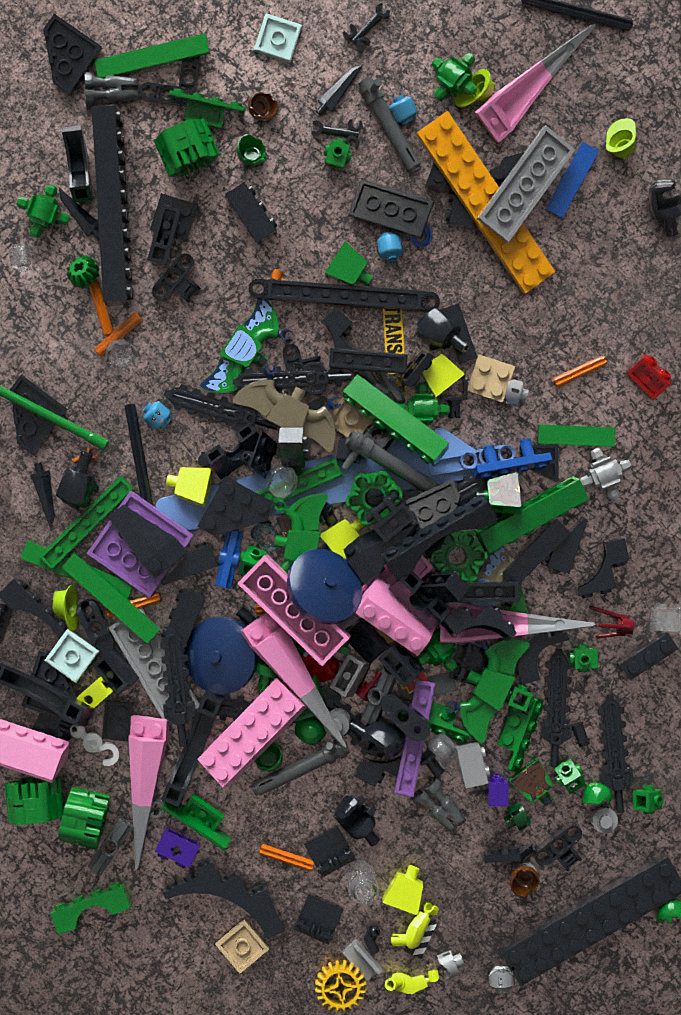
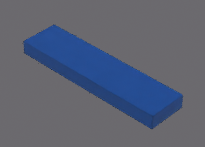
M585 142L581 143L545 208L546 211L561 219L563 218L599 150Z

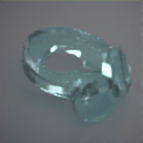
M270 520L261 522L258 526L255 525L251 529V538H254L262 549L273 551L277 548L274 547V542L278 532L272 527ZM262 531L273 535L274 541L271 544L263 542Z

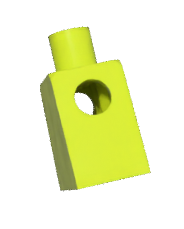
M440 354L437 358H433L431 366L424 370L421 375L433 397L436 398L465 374L447 357Z
M182 467L178 476H167L166 486L175 488L174 494L176 497L206 508L214 472L211 468Z
M359 518L351 525L344 519L322 532L320 537L333 552L346 559L344 548L360 536L358 533L366 525L361 524Z
M99 677L77 699L95 708L113 691L103 678Z
M409 865L406 874L397 872L383 895V903L418 915L423 890V881L417 879L420 869Z

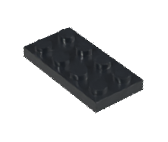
M361 179L348 215L352 218L421 239L434 201Z

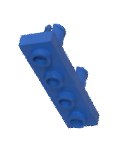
M526 438L519 441L523 457L498 461L494 445H487L483 447L486 464L476 465L472 471L474 478L488 479L495 474L504 476L512 471L523 473L528 471L529 468L536 467V470L544 469L552 460L551 453L534 454L531 438Z

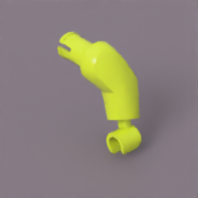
M426 903L424 905L425 912L420 911L410 923L406 934L392 935V945L395 947L407 946L410 949L418 947L431 920L429 915H437L439 908L431 903Z
M438 970L428 971V978H425L424 974L411 977L404 973H395L385 981V987L389 991L396 990L406 994H414L427 988V983L438 981L439 973Z

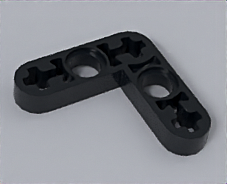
M200 56L195 57L197 60L192 62L193 69L189 68V60H182L179 86L151 82L143 83L139 89L142 99L147 102L186 107V102L173 98L166 100L162 97V93L165 90L174 91V89H181L186 93V89L182 88V86L189 88V95L196 93ZM188 73L194 75V81L191 83H186L183 79ZM150 87L152 92H157V88H159V98H156V94L150 93L149 96H146V94L143 91H147V89Z

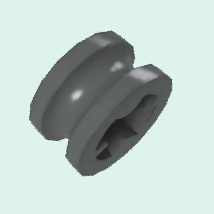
M154 800L152 803V808H154L156 804L160 805V808L164 802L161 800ZM151 808L150 816L160 818L164 815L165 811L162 809L156 814L154 813L155 810L152 811Z

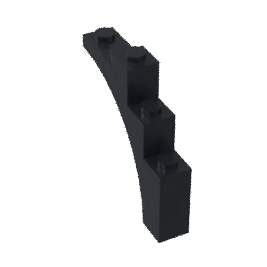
M205 858L199 861L195 868V875L190 873L184 876L182 881H172L166 884V888L163 890L165 900L192 893L211 894L225 898L248 912L260 925L267 939L285 931V924L268 886L260 884L253 887L252 891L249 892L241 872L235 873V871L226 874L223 879L214 858L211 860Z

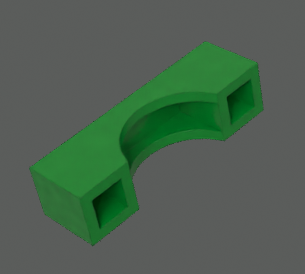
M115 882L103 891L101 888L90 892L89 896L83 897V895L73 898V902L56 904L50 915L57 934L60 935L77 928L80 914L86 908L99 906L107 909L114 915L130 909L133 903L125 882L122 884Z

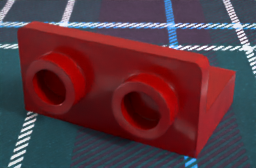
M644 354L627 371V374L654 400L671 384L672 379L667 370H662L657 365L658 362L654 357Z
M303 654L300 655L311 677L317 675L319 684L336 677L340 664L334 656L321 666L310 654L306 657Z

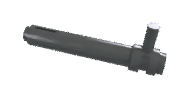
M371 76L367 77L358 84L360 87L359 91L366 97L367 105L371 106L407 171L413 174L421 169V163L383 98V92L379 90L382 81L380 79L373 80Z
M353 430L347 437L345 444L352 451L342 465L344 469L349 470L357 456L361 455L362 457H368L422 492L438 486L437 482L374 444L372 439L365 438L364 434L359 431L355 432Z
M334 741L333 744L328 742L321 750L255 781L251 788L255 796H261L328 763L332 764L338 758H345L350 753L346 744V748H344L337 741Z

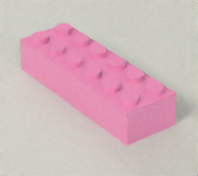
M268 554L264 555L237 584L323 666L351 635L339 623L331 625L321 624L303 615L296 608L288 593V574Z
M276 678L198 758V761L222 787L230 786L307 706L281 678Z

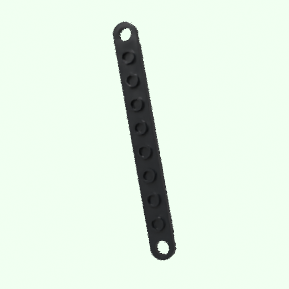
M273 279L252 280L248 288L251 297L262 300L429 312L433 308L437 309L440 305V298L436 293L419 290ZM260 284L264 290L256 294L253 291V286ZM432 297L435 300V305L428 306L425 304V299Z

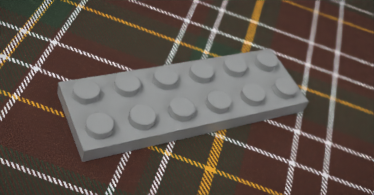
M545 125L477 219L506 243L509 242L575 149Z
M140 608L139 610L147 616L144 609ZM120 620L108 628L131 667L139 676L140 682L162 719H165L163 703L169 699V693L164 692V686L168 684V680L163 678L166 664H163L161 657L165 656V650L160 649L162 640L157 633L147 644ZM188 690V697L195 701V707L198 709L200 705L192 690Z

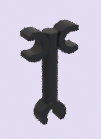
M382 3L377 5L376 13L358 32L353 24L349 25V28L353 31L352 34L349 35L345 31L343 32V37L351 40L360 53H363L364 50L360 46L361 43L364 42L368 46L370 45V40L364 36L380 19H386L390 14L389 10L384 14L380 13L379 10L383 7Z
M350 119L348 122L349 129L324 126L319 120L313 121V125L319 126L320 129L318 131H311V135L319 136L325 133L348 137L346 139L347 144L349 145L350 141H355V149L359 148L358 136L359 131L362 129V121L359 122L358 127L354 128L352 126V119Z

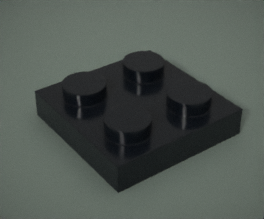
M161 193L150 231L155 232L162 204L181 209L175 239L187 242L198 204Z
M363 618L348 632L351 637L347 642L370 664L390 646L373 629L372 625Z

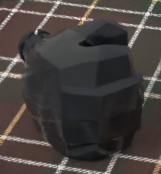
M659 179L649 188L650 210L656 220H664L666 236H671V228L673 236L679 234L676 217L681 216V207L679 205L681 203V194L671 198L663 197L664 192L675 189L676 182L672 179Z
M436 308L427 312L416 324L415 334L422 340L429 342L430 349L433 351L436 349H447L452 345L461 353H465L470 347V343L459 336L461 326Z
M81 451L77 466H68L56 492V496L63 503L74 509L80 507L87 508L91 503V492H98L99 486L95 482V475L87 471L93 457L91 453Z
M354 720L349 726L348 731L361 738V748L371 750L375 745H378L386 750L384 762L392 760L401 752L404 746V732L390 723L373 722L367 728Z
M358 793L350 796L347 795L336 808L333 817L354 839L365 838L371 847L377 845L380 838L373 831L376 824L374 817L376 807L374 805H365L364 802L366 800Z

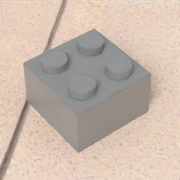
M477 740L454 745L465 788L489 784L487 778L491 776L489 767L483 761V759H486V753L482 744L479 745Z

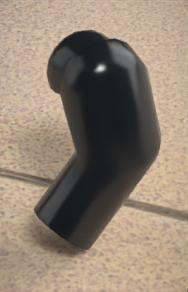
M376 926L369 927L364 937V942L371 955L380 951L375 942L378 935H380V929Z

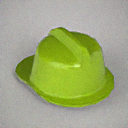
M487 69L478 70L472 76V83L476 85L477 92L473 96L465 92L461 95L457 93L456 97H454V103L458 107L463 108L475 101H487L496 88L495 83L490 79V72Z
M625 118L614 122L609 127L606 135V149L616 157L628 160V155L632 154L637 147L636 125L633 120Z
M70 585L67 590L55 591L53 595V610L59 618L65 619L70 631H75L79 623L76 615L78 593L74 585Z

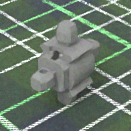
M600 448L591 451L592 460H595V463L589 465L591 470L587 471L589 477L586 475L580 479L584 488H587L592 484L594 489L599 487L600 492L607 489L609 499H617L620 497V493L615 486L621 483L622 472L624 473L632 468L629 460H624L618 464L617 460L612 461L610 456L603 459L602 456L604 454Z

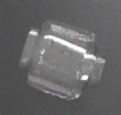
M28 243L13 244V248L9 250L11 267L18 269L19 272L30 271V267L35 265L33 247L28 246Z

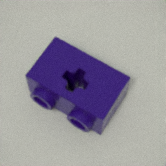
M490 774L491 777L487 778L489 784H485V800L488 806L508 807L509 783L505 777H501L502 774Z
M166 827L155 852L162 859L168 860L169 858L175 861V864L179 867L190 868L201 843ZM179 846V851L177 853L174 852L175 847Z

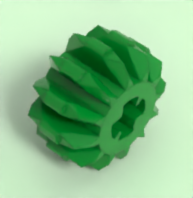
M82 255L81 258L76 256L74 262L70 261L71 266L67 267L68 272L66 275L73 286L84 289L85 286L90 287L92 282L96 283L95 278L100 276V268L93 258Z

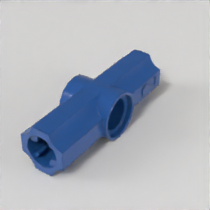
M234 530L226 533L224 546L221 549L218 561L219 568L215 582L216 586L231 589L235 569H237L239 563V551L244 532Z

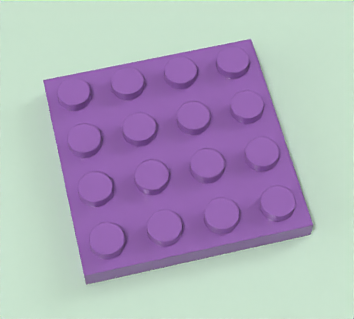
M132 490L119 506V508L122 505L127 506L146 520L159 526L162 530L172 534L184 548L194 536V534ZM111 520L87 552L88 555L149 598L173 566L172 564L154 579Z

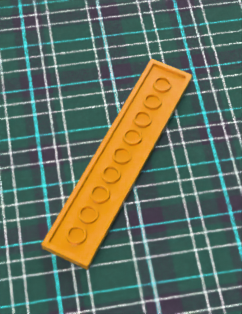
M446 111L415 133L522 293L526 294L553 274L555 270L523 223L511 240L506 243L477 219L499 189V186L450 113Z

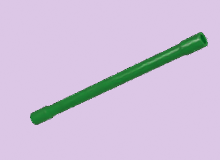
M0 385L1 397L71 432L103 451L106 449L109 440L64 419Z

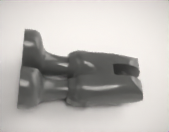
M85 72L86 89H93L94 87L109 88L106 91L85 90L87 109H91V106H94L96 101L103 99L110 103L139 99V91L124 90V88L138 87L139 79L118 77L113 74L103 79L93 76L91 72Z
M357 370L354 372L355 376L358 374L387 397L393 394V398L399 404L406 402L396 383V378L392 374L377 372L382 381L380 382L371 371Z
M432 777L427 782L425 788L438 800L440 806L432 801L423 788L417 790L414 793V797H411V800L415 804H423L429 808L431 818L436 819L448 831L453 833L457 828L448 816L451 814L460 825L466 819L454 804L453 798L444 796L440 788L441 779L439 777Z

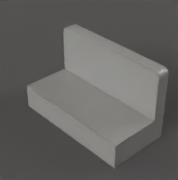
M357 938L342 951L344 956L354 963L355 968H360V974L364 973V978L367 981L378 973L380 975L382 973L381 965Z

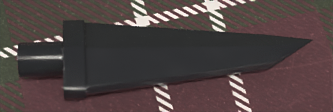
M363 65L350 69L317 100L321 104L316 110L317 114L322 116L327 109L331 112L335 109Z
M59 187L61 201L84 231V234L87 237L93 234L97 240H100L98 221L78 203H73V199Z
M42 462L35 463L36 473L30 475L47 522L51 528L55 514L50 471H43Z

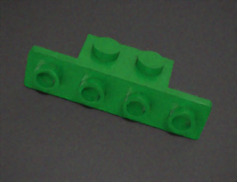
M181 89L170 90L168 94L169 98L186 101L183 121L204 118L209 127L217 129L222 128L225 111L244 114L246 110L238 102H230L228 104L224 103L223 99L216 97L207 99L199 93H193V95L185 94V91Z
M533 699L528 715L510 709L497 744L514 751L508 766L510 771L518 772L523 765V756L525 751L529 749L530 737L536 730L537 718L544 708V700Z
M432 702L429 714L430 732L435 733L439 737L451 738L457 743H466L471 734L453 727L457 710L447 713L445 710H453V708ZM401 711V719L407 721L409 719L408 713Z
M194 793L185 806L181 804L179 807H176L167 802L163 803L161 808L166 813L181 821L223 851L227 848L231 837L217 829L225 814Z

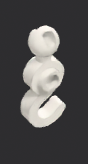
M74 724L71 726V736L81 738L86 751L95 753L106 749L112 750L113 756L103 760L104 766H111L117 762L119 750L115 744L111 742L102 743V738L99 734L95 732L87 734L84 726H76Z

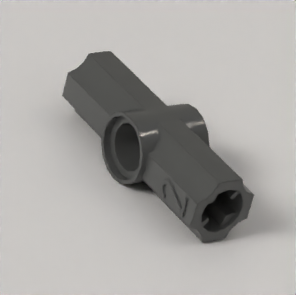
M383 667L375 687L368 692L369 701L363 713V720L367 723L379 722L383 713L381 699L387 694H393L392 690L397 679L386 667Z
M119 817L87 867L95 874L102 875L134 826L126 819ZM106 843H113L115 850H108Z

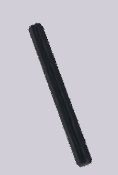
M521 0L523 4L625 30H631L633 26V19L559 0Z
M133 403L126 404L124 407L140 497L153 505L136 405Z

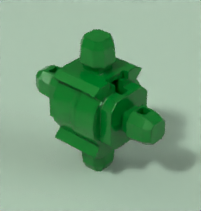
M465 54L461 58L462 61L453 57L452 60L447 59L446 61L436 58L432 62L433 68L437 71L436 80L440 85L435 90L434 96L439 101L444 100L448 95L447 93L456 97L457 93L461 95L465 92L473 96L477 92L476 85L472 83L473 74L469 68L475 62V57L472 54Z
M50 184L44 191L45 195L40 193L37 197L32 195L30 201L27 198L19 197L16 203L19 208L27 209L25 214L30 217L29 222L34 224L33 226L31 225L30 235L36 238L41 236L42 227L46 229L50 225L55 227L57 221L58 224L68 225L70 221L69 215L63 212L60 213L61 208L57 205L58 201L53 198L56 197L57 187Z
M426 382L418 383L416 389L418 394H413L412 399H408L407 405L405 403L398 404L426 426L432 425L433 420H437L438 414L443 416L450 413L449 405H438V399H433V394H426L428 392Z
M440 628L433 632L430 641L419 656L416 657V660L421 666L428 663L436 667L443 663V666L451 672L457 667L454 658L450 657L457 651L454 648L456 644L440 643Z

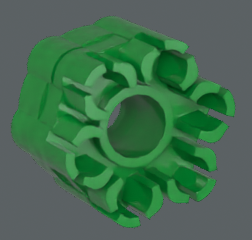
M204 118L186 120L162 131L154 140L169 177L188 175L189 172L186 164L191 173L197 170L194 162L198 169L204 168L202 157L206 166H209L213 163V160L220 156Z
M386 470L360 473L354 478L350 494L346 498V504L350 509L354 510L360 519V523L363 525L378 522L374 518L368 523L364 518L372 507L378 506L370 504L367 500V493L370 489L377 488L381 490L384 497L395 492L399 498L393 503L397 507L402 499V489ZM387 507L380 515L385 518L392 510Z
M467 530L446 535L442 548L429 554V560L438 573L456 571L463 580L473 582L478 578L479 568L488 557L487 552L479 545L475 533ZM455 547L461 548L465 553V558L460 564H453L449 560V554Z
M27 777L4 783L8 822L14 825L45 823L61 818L64 812L61 777H56L52 783L36 778L37 787L35 777H29V785Z
M72 787L61 820L58 834L59 841L74 845L78 843L79 846L97 850L105 825L102 824H105L107 819L104 817H107L108 808L110 807V795Z

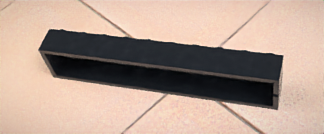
M115 105L91 106L103 302L107 306L131 305V300H134V290L130 286V281H133V271L129 266V262L132 261V253L128 247V242H131V236L126 226L130 219L129 212L125 208V204H128V193L124 189V185H127V175L123 169V166H126V156L122 150V146H125V138L121 131V127H124L123 115H121V112L117 110Z
M663 852L499 947L501 954L521 987L680 895L681 878L669 857Z

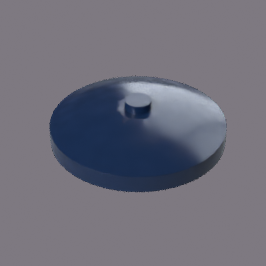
M325 549L309 550L301 554L292 563L288 571L287 589L290 598L296 608L307 618L321 624H338L348 619L359 607L362 597L360 579L347 560L339 554Z
M228 617L207 619L194 628L188 639L187 647L185 648V654L188 655L186 666L194 682L205 691L219 695L236 692L249 683L256 671L258 655L240 631L245 626L239 621Z

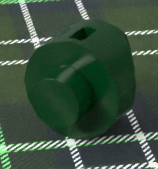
M521 803L509 806L507 808L509 815L503 817L509 829L517 826L518 830L521 831L531 823Z

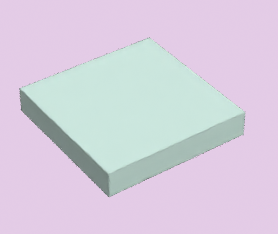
M266 13L254 52L291 63L302 25Z
M67 629L44 661L77 683L99 653V650Z

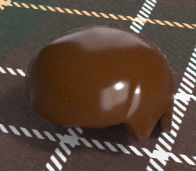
M257 92L249 99L248 110L256 120L267 121L276 115L279 110V103L270 93Z
M530 866L517 867L510 876L511 891L516 896L523 898L527 897L530 892H535L540 882L538 873Z

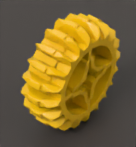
M336 960L335 966L329 962V969L323 966V973L319 972L317 974L319 979L315 980L317 985L315 992L319 993L317 995L318 1000L323 999L321 1002L323 1006L328 1004V1010L335 1007V1012L338 1013L339 1008H342L343 1013H345L346 1007H349L352 1011L353 1004L359 1006L358 999H364L362 993H366V988L363 987L366 985V980H362L364 973H359V967L353 969L354 963L351 962L347 966V961L343 960V965H339V960ZM342 973L350 975L354 981L345 979ZM336 974V979L325 985L328 978ZM339 979L341 980V983L343 984V989H342L343 994H341V989H339V986H338V984H339ZM352 988H356L355 992L345 999L346 993L351 991ZM327 992L337 994L339 999L331 997Z

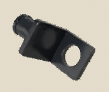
M463 376V395H440L441 400L449 401L450 413L448 418L454 419V410L456 419L461 418L460 401L468 400L467 376Z
M426 738L424 743L427 748L422 753L420 765H426L434 775V778H437L445 771L435 759L437 753Z

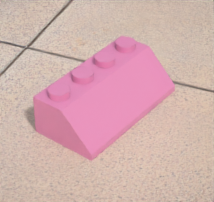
M377 577L362 594L361 602L355 613L419 656L430 641L436 626L429 629L388 589L391 585Z
M0 719V766L52 783L68 760L70 742Z

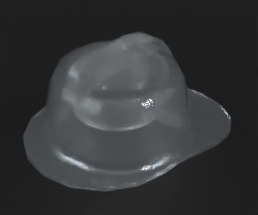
M440 733L430 741L425 739L424 742L427 747L437 756L448 774L453 776L448 765L456 754L454 743L444 733Z
M354 860L349 863L345 868L344 879L351 898L361 905L371 904L377 899L380 891L374 870L370 864L363 860Z

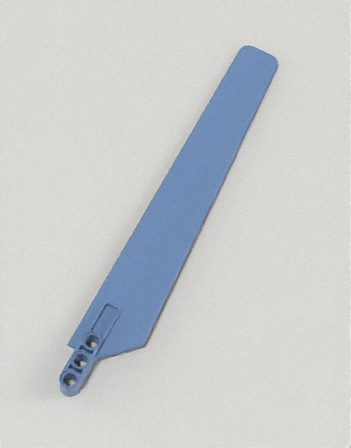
M442 427L432 430L449 442V449L435 466L431 463L426 464L423 462L419 454L415 451L412 453L404 446L405 444L400 440H394L387 449V452L437 482V485L453 480V482L463 481V476L467 474L473 477L472 471L476 465L486 464L482 459L483 449H473ZM501 445L494 447L498 461L514 459L515 450L512 446ZM503 449H508L511 452L509 459H504L501 456ZM337 454L306 461L302 472L336 458ZM465 456L472 457L473 465L466 466L463 463V458ZM364 457V459H360V464L353 463L349 470L342 467L344 462L337 461L343 476L284 502L289 508L300 498L313 494H326L328 496L326 502L330 504L346 502V498L353 486L354 478L358 474L379 470L389 472L402 491L417 488L368 457ZM282 467L270 470L265 479L259 474L234 479V481L254 492H258L294 475L291 474L290 468ZM221 483L211 485L206 508L176 497V495L159 499L156 503V508L188 531L200 529L197 526ZM372 488L368 491L367 498L381 496L383 493L377 488ZM282 503L277 504V505H275V506H276V507H281V506H282ZM274 508L270 516L283 514L285 512H279Z

